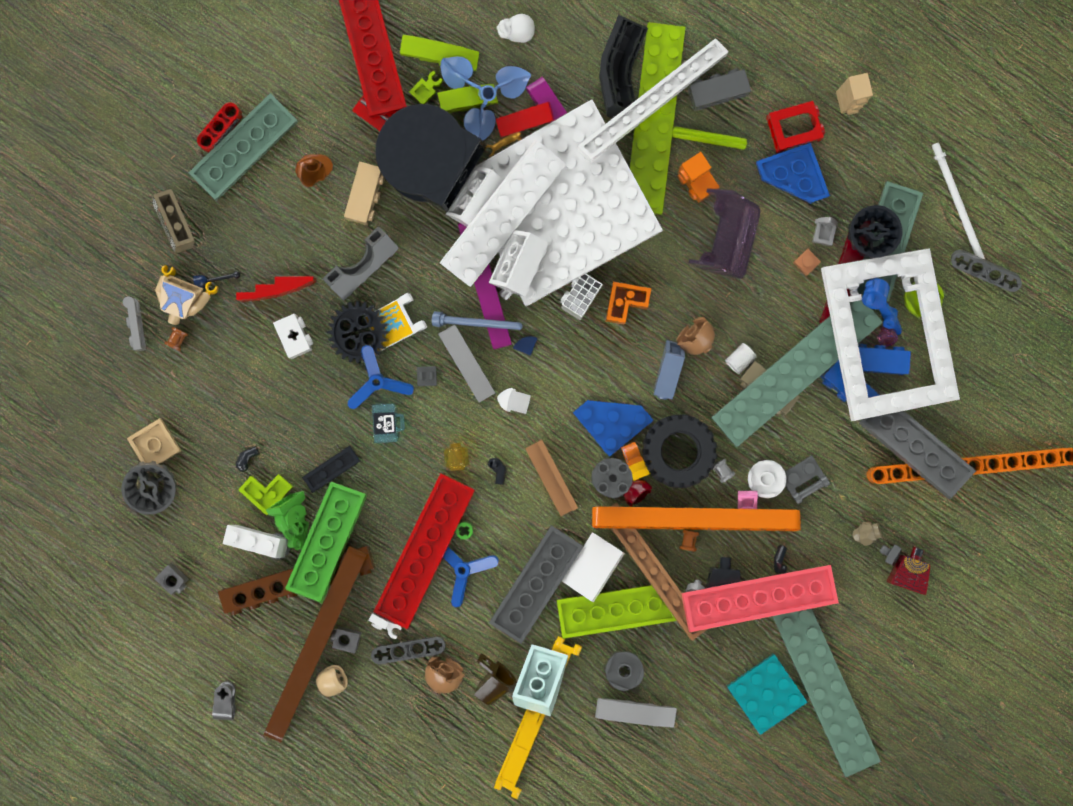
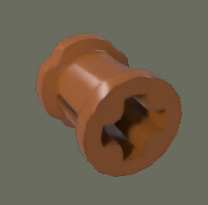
M172 327L173 331L168 341H165L164 344L180 351V346L184 338L188 336V333Z
M683 530V541L679 549L696 552L695 545L699 532Z

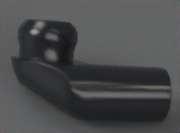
M257 446L244 450L239 454L235 464L240 472L248 470L247 463L250 458L260 455Z

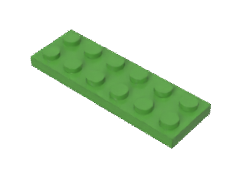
M330 482L285 589L287 591L323 603L367 495L365 493Z

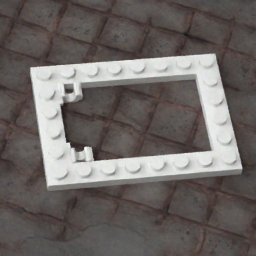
M930 248L821 268L851 421L960 399ZM897 274L898 277L902 276L901 279L905 292L917 291L935 385L868 398L849 302L862 300V296L858 294L857 288L859 284L864 283V280ZM914 277V285L910 283V278Z

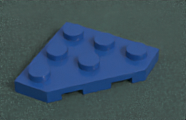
M811 142L756 162L762 181L810 204L830 196Z
M587 400L573 412L609 457L653 421L641 405Z

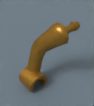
M521 132L513 133L492 146L487 145L486 148L492 149L489 157L494 155L495 151L514 142L516 139L518 141L522 140L520 137Z

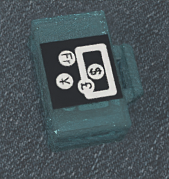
M394 403L372 405L374 443L398 442V432L405 430L404 414L397 413L396 404ZM397 417H400L401 428H398Z

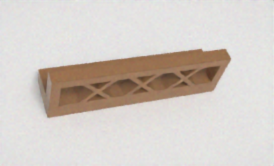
M543 440L525 448L560 516L578 509Z

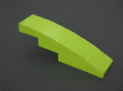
M409 35L402 36L401 56L439 63V66H441L443 58L463 57L472 64L473 71H477L478 51Z

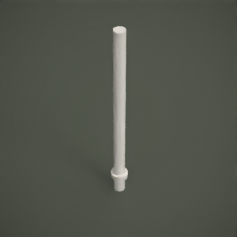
M939 142L933 144L934 158L939 163L974 254L985 259L946 162V154L942 152Z

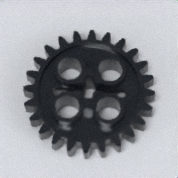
M356 301L355 306L353 302H349L348 307L342 305L343 311L335 310L338 316H331L334 323H328L332 330L327 331V333L332 334L328 341H334L331 348H338L336 355L343 353V360L349 357L350 363L354 359H356V363H361L363 359L361 349L365 345L371 346L377 355L382 354L379 348H386L383 341H389L385 334H389L390 331L385 330L389 323L382 322L386 316H379L381 310L374 311L375 305H371L368 308V302H364L361 306L360 301ZM364 315H366L369 319V322L366 326H364L361 322V319ZM346 320H348L351 324V327L348 331L345 330L343 327V324ZM374 327L372 331L343 338L344 334L356 332L358 329ZM368 334H371L374 338L372 344L366 341ZM350 339H353L356 343L354 349H351L348 345Z

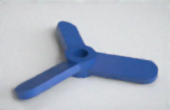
M369 345L362 347L361 353L369 381L348 400L349 408H358L375 390L381 388L405 395L413 393V385L383 377L380 374L373 348ZM378 379L380 382L374 383L373 380Z
M449 547L447 548L443 558L455 569L456 574L451 599L452 605L454 607L462 605L468 576L496 567L499 563L498 557L491 555L471 562H463ZM462 567L465 568V573L462 572Z

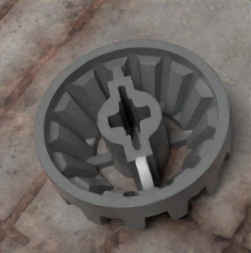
M142 461L129 469L123 479L121 492L126 504L134 511L141 514H157L170 506L175 497L177 484L174 480V474L169 472L164 464L161 466L156 464V461H151L150 463ZM147 472H155L161 477L150 476ZM138 477H140V478H139V481H140V483H141L140 488H137V479H138ZM163 480L164 488L159 492V481Z

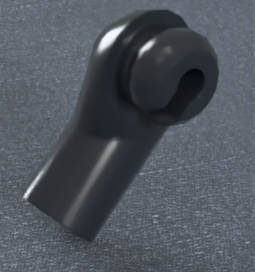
M491 458L488 461V466L496 473L495 484L504 485L507 468L500 459Z
M778 545L774 556V571L777 574H784L787 571V566L782 564L787 548L782 545Z

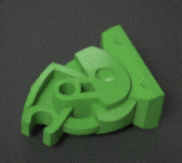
M304 491L290 493L266 509L269 515L275 517L276 527L279 528L280 532L282 531L284 537L288 540V548H295V550H302L309 529V522L305 521V506L301 504L305 499Z

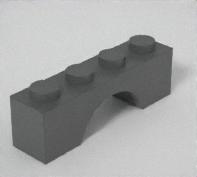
M379 226L365 238L366 251L360 262L347 268L336 266L323 278L343 301L399 249Z

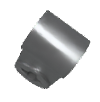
M225 681L215 689L212 711L213 719L234 720L236 688L232 682Z

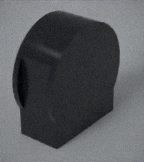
M416 104L397 111L384 123L377 137L375 151L377 164L382 175L401 195L417 202L430 203L444 212H448L453 201L480 160L486 146L481 138L460 127L455 118L447 111L433 105Z

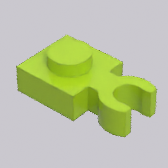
M434 71L429 74L427 81L421 79L409 91V94L420 104H426L436 94L433 88L439 87L443 83L442 78L436 82L432 80L436 75Z

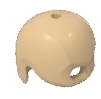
M331 665L323 669L316 677L318 690L327 697L341 693L348 684L347 676L339 665ZM341 676H342L343 679H344L343 683H341V680H340V677H341Z

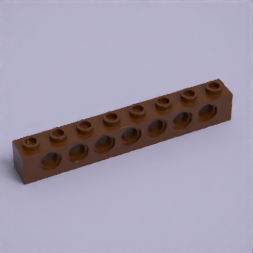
M369 545L357 548V550L367 554L359 571L360 576L372 573L371 569L375 568ZM346 552L343 553L338 568L340 567ZM294 568L218 591L224 614L230 613L232 616L242 613V609L249 607V610L261 607L260 603L267 601L268 604L278 602L279 597L285 595L287 599L297 596L298 594L285 589ZM336 575L333 576V579H332L330 585H332L333 580H334V578H335ZM276 582L283 584L282 592L275 589ZM258 587L264 589V597L257 595L256 590ZM239 593H243L246 596L245 603H241L238 600Z

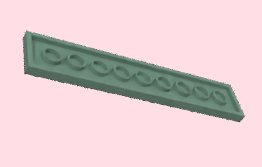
M862 300L849 302L857 343L883 323L871 308L863 304ZM829 316L711 417L735 447L744 442L839 360L831 317Z
M812 609L772 616L844 776L848 777L881 762Z

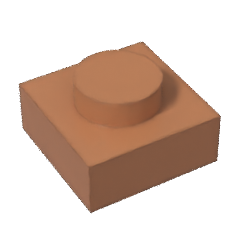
M806 249L793 263L807 276L821 261L809 249Z

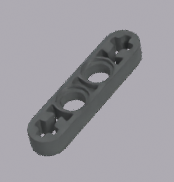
M956 250L951 255V263L956 269L1010 292H1015L1021 288V278L1015 272L964 250ZM960 256H963L964 261L957 263L956 257L960 258ZM981 263L983 268L980 271L972 270V265ZM997 270L1001 274L997 279H992L989 276L991 271ZM1004 275L1006 276V279L1010 281L1015 279L1017 284H1012L1010 286L1009 282L1004 279Z
M440 636L380 645L373 649L371 658L376 664H385L438 655L444 651L446 642ZM435 640H438V643H442L439 650H436V647L429 648L430 652H426V641H429L428 645H433ZM416 643L423 645L424 650L420 654L413 651V645ZM397 646L402 647L405 651L401 657H397L394 654V648ZM387 648H391L390 655L392 659H389V655L383 656L382 660L375 656L378 650H381V653L388 652Z

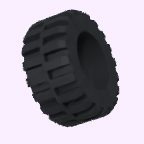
M684 414L671 415L657 421L648 430L643 441L642 455L650 475L658 482L674 488H688L701 483L703 479L709 476V472L713 470L714 462L718 455L716 453V448H718L717 442L714 441L712 431L708 429L705 423L699 421L698 418ZM675 433H684L690 436L697 446V457L694 463L685 469L671 468L662 457L661 451L664 441Z

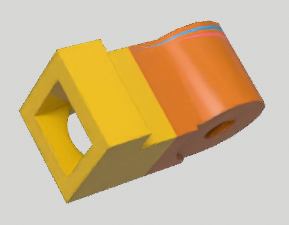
M633 442L621 447L625 462L632 472L633 481L649 475V471L636 443Z

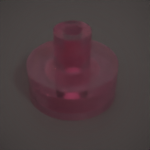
M883 327L877 339L880 345L889 347L898 341V336L894 329Z

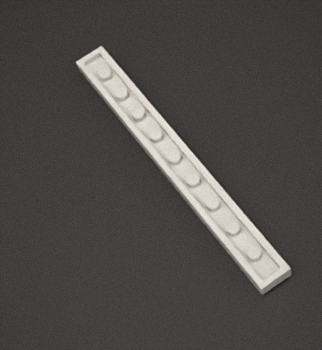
M715 38L579 144L577 150L591 163L726 57L729 51Z

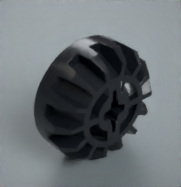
M872 205L863 208L852 217V221L848 225L849 235L847 237L852 243V249L857 250L860 256H866L870 259L881 258L889 255L899 246L903 229L900 219L891 209L881 205ZM870 221L868 227L860 229L863 223ZM873 230L874 232H877L879 234L875 236L874 233H871L869 231ZM859 237H864L867 242H870V247L864 245ZM884 238L880 245L873 247V242Z

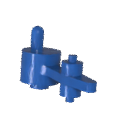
M879 278L868 280L862 296L863 304L871 309H879L884 319L883 326L891 329L896 335H900L902 328L897 318L898 310L890 307L887 303L890 290L889 284Z

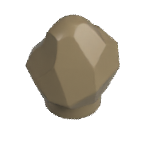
M863 522L853 531L852 536L855 541L868 546L877 541V539L882 538V533L878 523Z

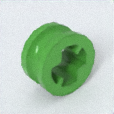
M468 522L460 523L456 529V535L460 539H468L473 534V527ZM461 526H468V531H470L469 535L464 534L462 536L459 533L461 532L459 528Z

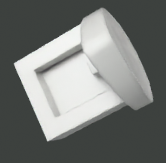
M509 388L501 392L497 399L505 411L510 412L512 410L526 414L531 395L516 392V389Z

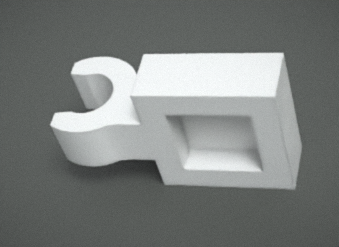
M374 612L368 620L372 622L371 625L379 630H382V628L387 629L389 636L393 639L398 637L393 633V628L402 629L401 626Z

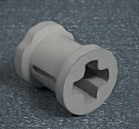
M725 458L715 463L713 468L720 477L721 483L735 475V472H732L727 465Z

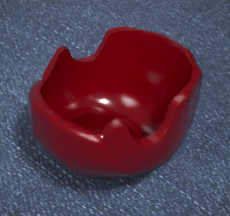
M637 479L632 481L628 492L624 494V499L632 507L640 503L648 493H651L653 487L645 480Z

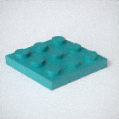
M774 653L727 685V688L760 735L807 703Z

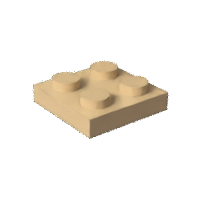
M162 418L127 438L141 462L150 463L151 461H156V464H161L181 452Z

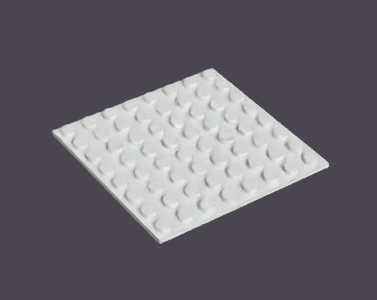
M592 99L477 165L491 169L505 179L535 139L539 140L566 164L515 229L532 233L548 242L547 252L540 261L539 270L532 279L530 290L525 296L520 295L526 307L663 231L616 143L591 163L577 150L579 144L605 125ZM507 241L504 243V245H503V246L501 247V249L498 251V253H499L500 256H501V254H502V252H503V249H504V247H505Z

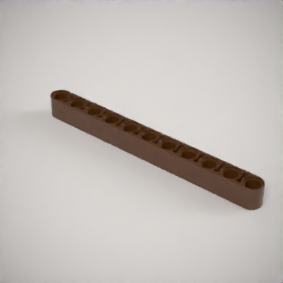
M351 546L348 547L263 736L280 743L282 742L367 556L366 553Z

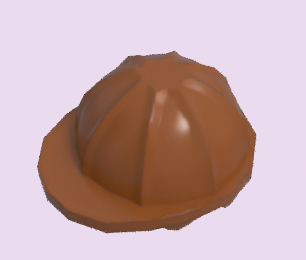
M322 154L304 155L297 162L295 172L303 185L313 187L317 182L324 180L333 169V163L329 157Z

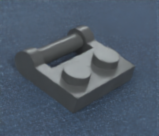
M812 455L785 471L787 477L785 487L797 505L815 491L830 485L829 480L823 474ZM817 475L819 481L799 493L796 492L795 488Z

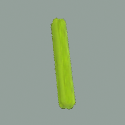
M676 126L672 132V137L743 150L747 146V139Z

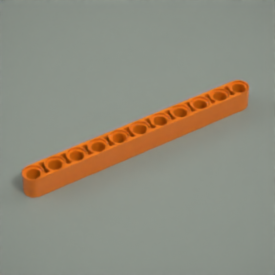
M1055 448L965 457L961 459L967 464L974 461L976 472L973 475L1073 465V448ZM1066 452L1070 453L1069 461L1065 459ZM1048 453L1052 457L1051 462L1049 463L1046 461V456ZM1029 455L1033 459L1032 464L1030 465L1027 463V457ZM1010 457H1012L1014 461V464L1011 467L1008 465V459ZM991 459L995 462V466L992 469L988 465ZM906 463L874 466L868 469L866 475L869 482L875 484L925 480L919 474L916 477L913 476L912 468ZM895 468H898L900 471V476L898 478H894L893 476V470ZM876 470L881 472L879 480H875L873 476Z
M592 507L593 528L743 531L801 530L800 510Z

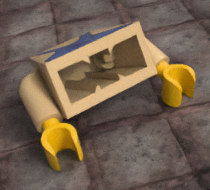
M164 265L162 267L164 275L160 277L155 292L160 302V309L169 313L168 322L178 325L181 318L186 319L189 316H194L203 309L211 298L210 294L218 292V286L210 291L209 287L212 285V282H208L205 285L206 291L203 292V288L174 277L176 274L174 267H171L170 272L167 273L169 267Z

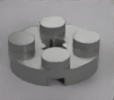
M629 651L614 653L608 659L605 673L611 686L621 691H627L641 683L644 669L637 655ZM628 666L629 668L627 669H630V673H625L624 676L620 675V667Z

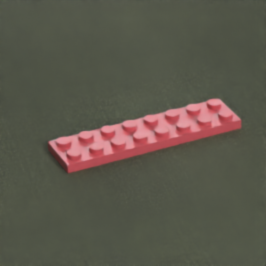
M831 565L681 593L689 632L839 603Z

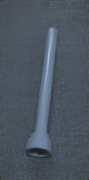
M434 311L432 315V325L434 327L455 324L513 330L522 329L520 322L451 317L438 311Z

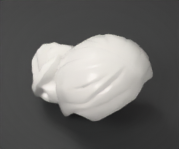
M517 14L510 19L501 20L497 30L501 38L526 43L532 39L535 33V25L528 15Z

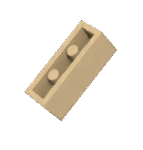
M868 73L848 77L836 91L841 114L847 113L852 115L858 113L873 96Z
M359 161L344 214L346 220L367 226L369 221H373L375 215L373 207L380 198L378 189L385 180L378 166Z

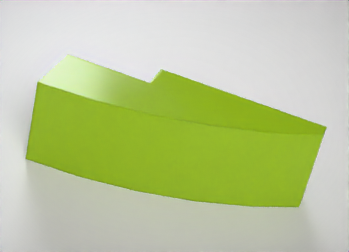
M473 86L437 93L441 109L448 113L465 112L472 108H481L483 100L480 99L478 94L479 90ZM497 95L492 101H488L486 106L497 104Z

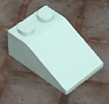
M532 644L512 695L514 705L551 716L559 693L568 655Z

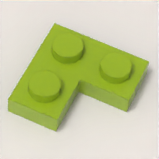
M280 474L267 487L252 475L238 490L267 516L269 514L266 509L284 498L293 486Z

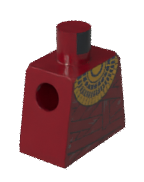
M913 547L910 557L900 555L886 582L926 595L931 565L921 561L925 550Z

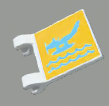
M409 293L378 309L381 310L380 317L386 316L382 322L389 323L385 327V330L390 331L389 334H385L389 341H383L386 348L427 328L423 320L413 325L404 305L414 301ZM365 316L364 318L368 324L369 319L367 316Z

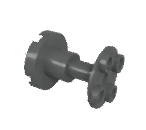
M606 458L594 467L591 480L598 492L606 497L616 498L628 492L632 485L633 476L626 463L619 459Z

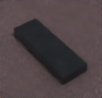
M349 445L302 478L311 492L314 493L361 462L351 445Z

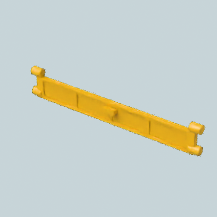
M558 636L552 650L568 655L567 666L571 654L579 656L582 646L575 644L574 648L564 644L565 638L563 639L561 636ZM526 709L495 782V789L501 790L503 786L512 791L511 797L518 799L521 793V789L516 787L517 781L543 723L544 714Z

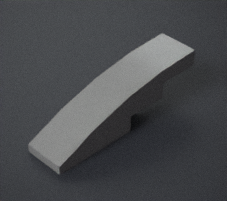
M455 324L440 332L438 335L478 402L480 403L495 394Z
M598 698L595 718L674 728L677 708L657 706L649 703H636L629 700Z

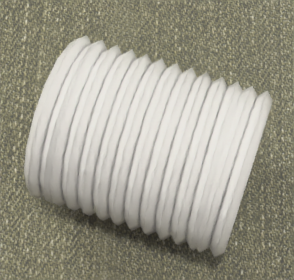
M742 343L725 361L733 371L740 374L757 356L746 344Z

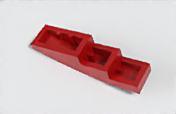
M313 276L275 277V284H255V292H236V300L239 302L260 301L284 296L316 283V278Z

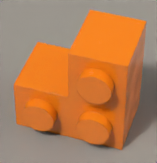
M702 152L681 164L678 170L679 175H677L683 185L686 184L689 188L688 193L694 201L697 200L698 203L720 188L709 172L712 167Z
M613 281L605 322L624 325L626 323L628 307L646 310L649 305L651 288Z

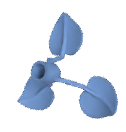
M450 57L441 60V74L449 87L453 89L463 88L466 82L479 90L478 94L480 99L483 100V104L480 110L472 108L465 114L464 127L470 133L481 138L482 141L491 134L496 121L495 115L491 110H484L488 101H492L496 97V91L499 88L502 95L507 98L520 96L531 77V74L522 68L507 66L501 68L496 74V81L499 85L495 87L490 85L481 87L468 80L473 74V68L467 59L463 57Z

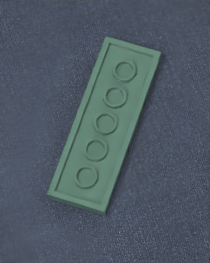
M270 93L189 174L217 201L298 121Z
M888 181L885 182L878 205L891 209L900 219L903 229L901 242L892 253L887 255L890 256L905 252L923 193ZM872 230V233H874L875 236L879 234ZM884 238L873 242V247L880 245ZM866 256L863 257V260L870 259L869 257H866ZM897 274L879 277V279L886 281L890 287L887 302H889ZM864 280V283L859 284L857 288L858 293L863 294L868 280Z

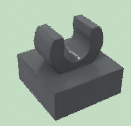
M436 366L417 367L418 387L437 386Z
M895 544L892 549L883 545L879 552L887 556L885 560L887 564L894 566L902 552V548Z

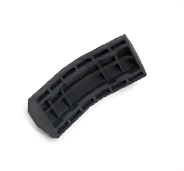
M620 15L616 19L603 51L599 74L606 115L612 119L636 101L631 81L632 67L648 30L647 27Z

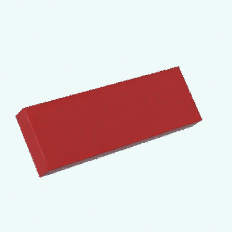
M545 102L496 119L500 137L502 138L555 121L550 102Z

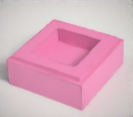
M738 491L737 509H757V491Z

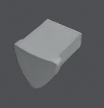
M832 217L815 219L816 227L812 242L831 247L838 222Z

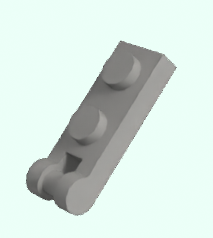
M125 297L123 305L128 309L129 317L126 318V322L131 330V336L129 337L130 346L135 351H145L146 344L140 303L135 298Z

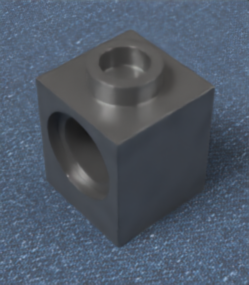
M173 563L167 565L155 578L170 595L176 592L180 594L187 587L185 583L189 580ZM171 575L177 578L176 585L170 583Z
M339 626L336 631L333 630L330 640V642H333L332 648L355 654L362 632ZM341 635H347L350 638L349 644L341 642Z

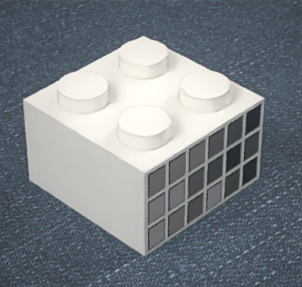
M587 274L573 280L571 283L572 290L570 292L566 291L561 298V309L581 320L603 284Z

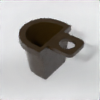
M481 653L477 662L488 673L478 684L474 696L483 703L492 705L507 692H513L517 681L499 661L494 663Z

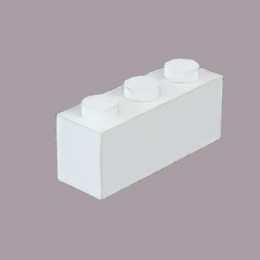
M227 525L223 544L273 558H285L288 540L285 537L239 525Z

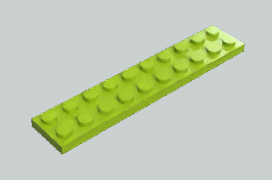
M648 22L638 98L681 66L685 27ZM677 95L634 128L629 168L655 215H662Z

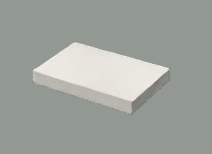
M592 532L562 579V582L594 602L625 553Z

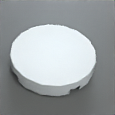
M759 461L749 471V487L752 491H757L759 497H775L786 486L787 477L785 470L775 461Z

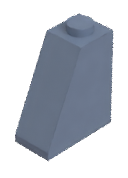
M666 340L654 387V395H657L660 399H673L685 359V350L681 349L677 342Z

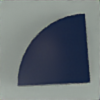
M524 337L514 345L513 349L531 356L538 338Z

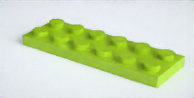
M652 585L599 593L594 602L584 596L557 599L563 639L677 621Z

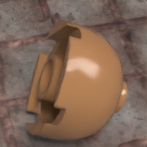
M699 317L692 321L694 325L690 328L687 325L677 337V345L691 355L709 352L713 347L712 344L715 338V331L705 317Z
M439 656L432 657L425 669V681L436 693L453 692L459 687L465 674H462L463 668L449 658L443 661L439 660Z

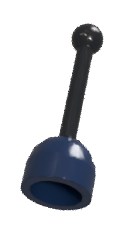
M235 271L233 274L210 279L203 275L193 276L194 285L205 289V285L208 282L229 278L238 279L240 278V272Z

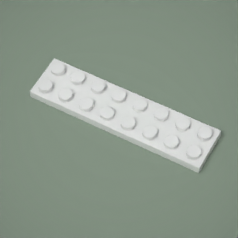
M535 139L443 257L440 264L471 287L566 164L539 140Z

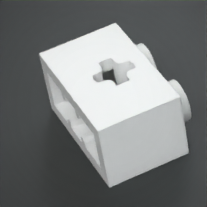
M292 314L273 323L288 358L294 359L312 351L311 345H313V341L309 334H305L303 328L306 326L302 317ZM292 332L299 333L296 336L297 340L291 338L293 336Z

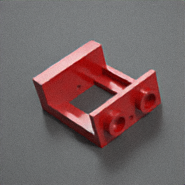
M814 101L774 111L767 115L766 119L776 154L784 152L785 149L817 140L819 142L824 138L825 129L823 124L819 122L818 117L820 113L818 106L814 105ZM806 113L810 115L813 130L784 138L779 120Z

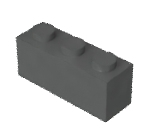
M733 69L723 76L716 74L709 77L710 79L702 81V79L695 80L688 88L694 111L749 96L751 92L745 69L740 71L739 69Z

